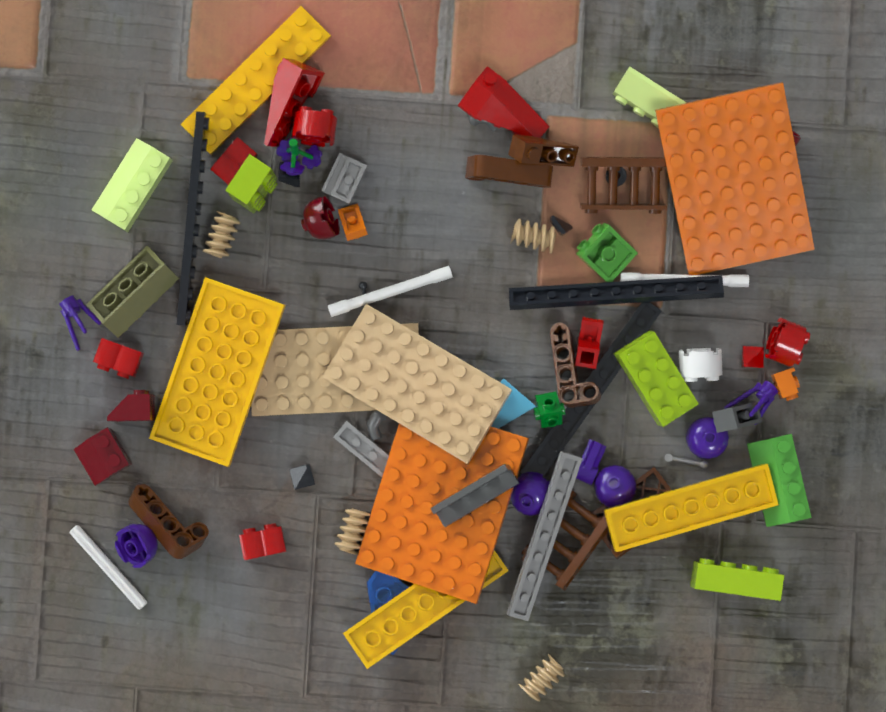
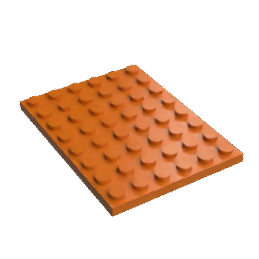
M783 82L655 110L688 275H699L815 250Z
M399 424L355 564L478 604L514 487L447 527L443 526L438 515L433 514L430 508L504 464H509L517 478L529 438L490 427L469 464H466Z

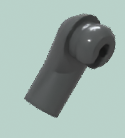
M378 410L373 411L367 421L372 441L382 438L379 425L387 418L386 415Z

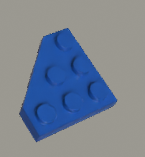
M375 571L367 581L371 613L409 587L396 577ZM398 648L390 654L394 655Z

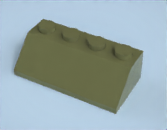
M147 245L86 305L101 323L119 338L179 278Z

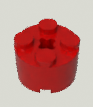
M301 106L299 111L295 112L292 139L298 138L301 140V144L307 146L325 147V143H330V146H333L337 118L333 115L334 111L329 109L314 111L311 107Z
M779 318L777 322H780L779 326H773L768 337L766 349L769 350V354L765 353V357L789 367L794 364L799 365L803 357L801 351L804 344L806 345L810 339V332H807L806 327Z

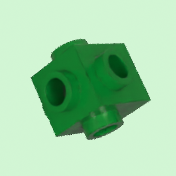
M556 391L535 395L536 408H533L535 420H539L541 428L561 425L562 415H565V408L563 403H559Z

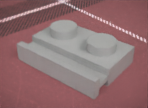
M339 153L321 191L350 205L368 166Z

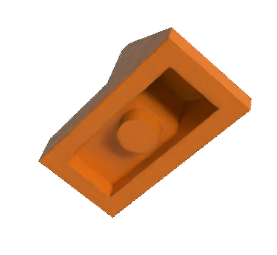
M358 203L338 209L347 241L368 235Z

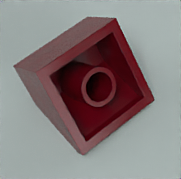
M134 390V394H128L107 416V421H155V395L149 394L147 390Z
M110 427L103 429L74 448L75 453L95 486L132 465Z

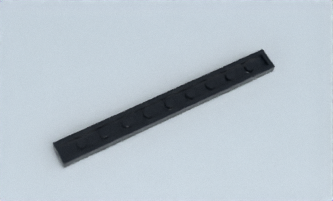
M196 111L176 323V325L186 326L187 321L190 322L192 309H188L189 300H193L194 288H190L191 279H195L196 267L192 266L193 258H197L198 245H194L195 237H199L200 224H196L197 215H201L202 203H198L199 194H203L204 182L200 181L201 173H205L206 160H202L203 151H207L208 139H204L205 130H209L210 118L206 117L205 112Z
M722 275L509 288L510 310L724 298Z
M642 302L585 382L595 383L600 389L602 396L622 368L613 353L646 333L662 311L650 302ZM593 388L588 389L585 396L592 398L595 396L596 390ZM595 404L573 408L567 407L565 415H562V424L551 428L521 470V473L537 472L544 477L559 456L560 451L565 448Z

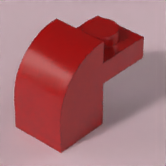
M582 317L576 348L575 366L596 369L604 320Z

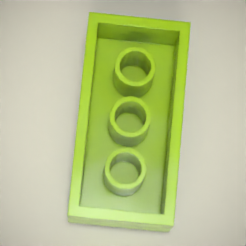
M249 154L225 191L232 200L254 214L256 210L260 212L266 203L264 198L268 192L272 194L278 185L276 183L277 177L272 168Z
M654 331L644 333L613 353L658 426H666L699 404Z
M700 558L699 562H693L690 587L694 589L781 601L784 575L780 574L778 569L763 567V571L757 570V566L742 564V568L736 567V563L721 561L720 565L714 564V560Z

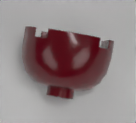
M326 196L310 201L304 209V219L301 220L305 231H308L311 236L322 240L331 239L340 234L338 219L334 221L332 213L335 209Z

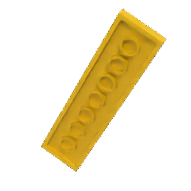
M300 6L181 123V126L194 138L196 111L205 112L206 117L210 118L209 130H205L204 139H208L207 152L212 155L272 96L274 77L277 73V67L283 58L305 63L331 35Z
M765 463L604 510L614 551L619 552L779 504L769 466Z
M495 550L482 589L509 571ZM413 584L349 628L343 635L366 669H368L464 603L465 600Z

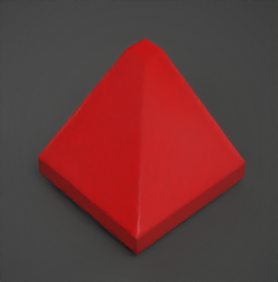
M743 346L742 367L764 368V347Z

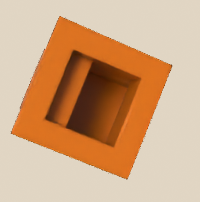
M794 367L771 375L774 385L778 390L779 399L786 398V401L799 397L797 388H800L797 377L791 373L795 371Z

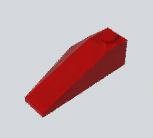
M283 58L277 67V73L274 77L264 141L265 145L272 147L280 146V141L285 139L293 127L292 120L295 117V112L299 111L309 96L311 98L314 96L325 74L324 72L299 61Z
M488 66L475 80L458 104V107L474 119L490 122L497 128L503 127L511 130L515 135L541 138L550 127L504 78Z

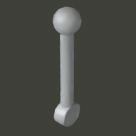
M671 454L664 456L667 462L677 461L697 465L702 469L708 467L707 461L699 462L673 457Z

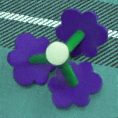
M289 138L287 141H280L276 154L284 161V164L280 165V169L286 171L288 175L294 176L302 174L305 166L308 169H313L314 166L318 167L321 163L322 151L316 145H312L310 150L302 151L298 146V141ZM299 154L304 156L302 159L303 165H301L300 162L296 161L298 159Z

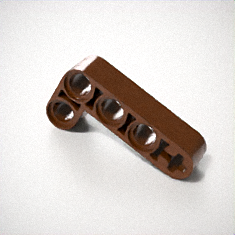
M473 155L467 157L465 179L475 181L493 180L551 188L553 166L525 164L513 159L487 155Z
M563 323L554 324L550 330L560 401L570 408L596 404L601 399V391L598 386L593 382L578 383L573 338L570 329ZM560 330L564 331L562 338L565 344H562L561 339L558 337ZM561 351H569L566 359H559ZM565 371L572 372L569 380H562V374ZM588 389H595V396L592 398L585 396ZM567 392H574L575 396L573 400L565 401V394Z
M139 484L133 490L128 501L130 508L153 531L157 540L173 558L182 559L203 545L209 534L205 524L196 522L184 528L148 485Z

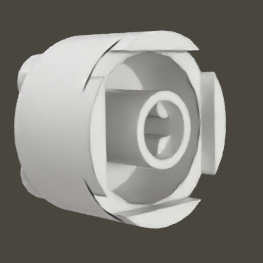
M711 348L687 349V353L679 350V372L685 382H695L700 377H705L706 381L719 380V376L723 375L722 349L716 348V352L711 351Z

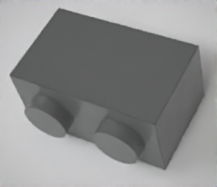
M758 402L712 412L717 433L761 423L760 410L752 417L749 416V413Z

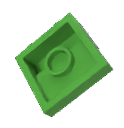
M603 223L602 225H596L592 229L591 233L593 235L588 241L585 239L578 245L577 249L579 251L576 255L605 282H612L638 252L609 224Z

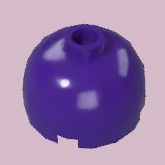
M713 417L699 418L691 423L687 430V445L692 454L699 458H716L728 446V431L717 433Z
M612 465L605 467L598 473L594 483V490L598 500L608 508L631 502L636 495L637 484L630 470L623 466Z
M526 472L517 478L519 484L514 486L510 499L512 505L520 513L529 516L540 514L550 481L543 478L542 474Z
M131 524L117 532L118 540L115 541L117 553L125 563L130 562L133 564L131 567L141 568L155 557L158 541L153 531L147 526Z

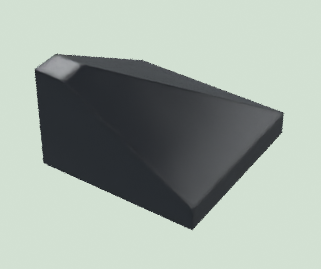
M279 162L278 181L294 187H300V175H288L286 171L280 169V165L284 164V162Z
M555 216L550 217L551 224L560 236L573 229L565 221Z
M310 464L289 469L294 490L315 485Z

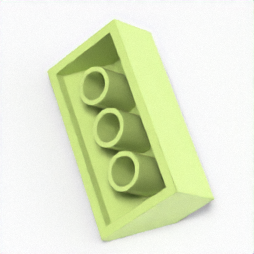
M632 67L628 68L613 93L616 96L615 100L624 106L628 104L634 108L633 112L641 117L645 115L652 119L650 122L658 127L655 110L686 103Z
M136 138L92 208V211L124 231L129 232L173 162L172 159Z

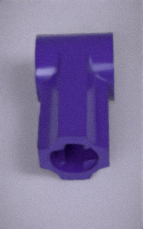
M589 439L581 457L582 461L576 479L592 485L599 469V462L606 449L605 445Z

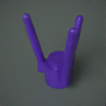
M74 295L61 301L59 305L62 308L60 312L66 321L75 348L79 351L80 347L70 318L74 317L84 334L87 333V330L77 315L81 312L80 308L98 325L101 324V321L83 304L81 299L76 300Z
M765 381L763 384L758 382L752 389L731 401L724 408L727 409L736 405L757 391L756 397L760 401L749 413V416L752 417L763 405L760 410L762 418L768 406L775 399L774 396L778 393V390L769 381Z

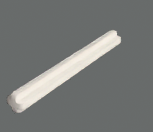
M79 525L73 527L70 530L73 538L139 610L147 604L145 598Z

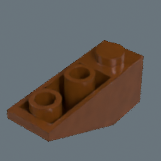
M513 135L508 155L518 162L525 164L574 167L579 147L533 136Z

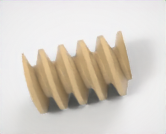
M216 211L221 217H214V221L218 225H211V229L215 233H208V237L212 241H205L209 249H203L202 252L222 258L223 256L230 255L225 251V248H232L228 240H235L231 232H238L233 225L241 224V222L233 216Z
M519 218L515 223L510 244L514 239H516L517 246L524 241L525 248H528L530 243H533L534 250L541 245L542 252L549 247L550 254H552L557 233H555L553 226L547 231L545 224L539 229L537 222L534 223L532 228L528 220L522 225Z
M353 508L346 509L345 512L349 517L342 518V520L347 523V526H340L344 534H337V537L342 542H335L334 545L342 551L358 555L355 549H360L361 545L357 541L363 540V536L360 533L366 531V528L362 525L368 524L369 520L365 516H370L371 514Z
M548 654L549 662L544 659L542 660L543 668L538 665L536 666L537 674L530 672L531 680L523 679L526 684L525 686L518 684L536 701L541 700L539 693L547 694L545 687L553 688L551 681L559 682L557 675L565 676L562 666L550 654Z

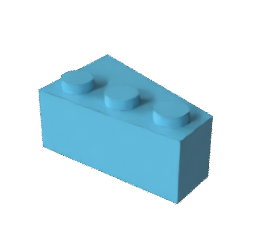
M504 378L500 383L512 389V392L491 426L498 429L536 407Z

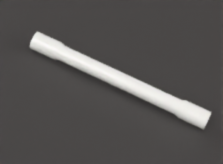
M446 266L433 270L428 274L327 306L331 317L366 304L431 283H438L453 278L450 267Z
M621 272L620 281L719 275L641 274ZM722 275L723 286L749 287V275Z

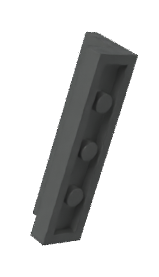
M504 464L430 509L433 514L438 515L443 526L447 527L518 485L519 481L509 464Z

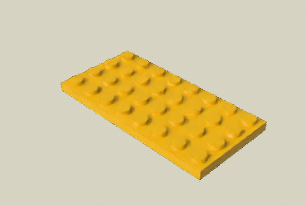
M205 277L149 439L230 467L286 305Z

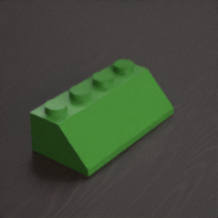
M792 434L747 443L752 467L765 463L768 464L779 504L762 510L766 527L812 518Z

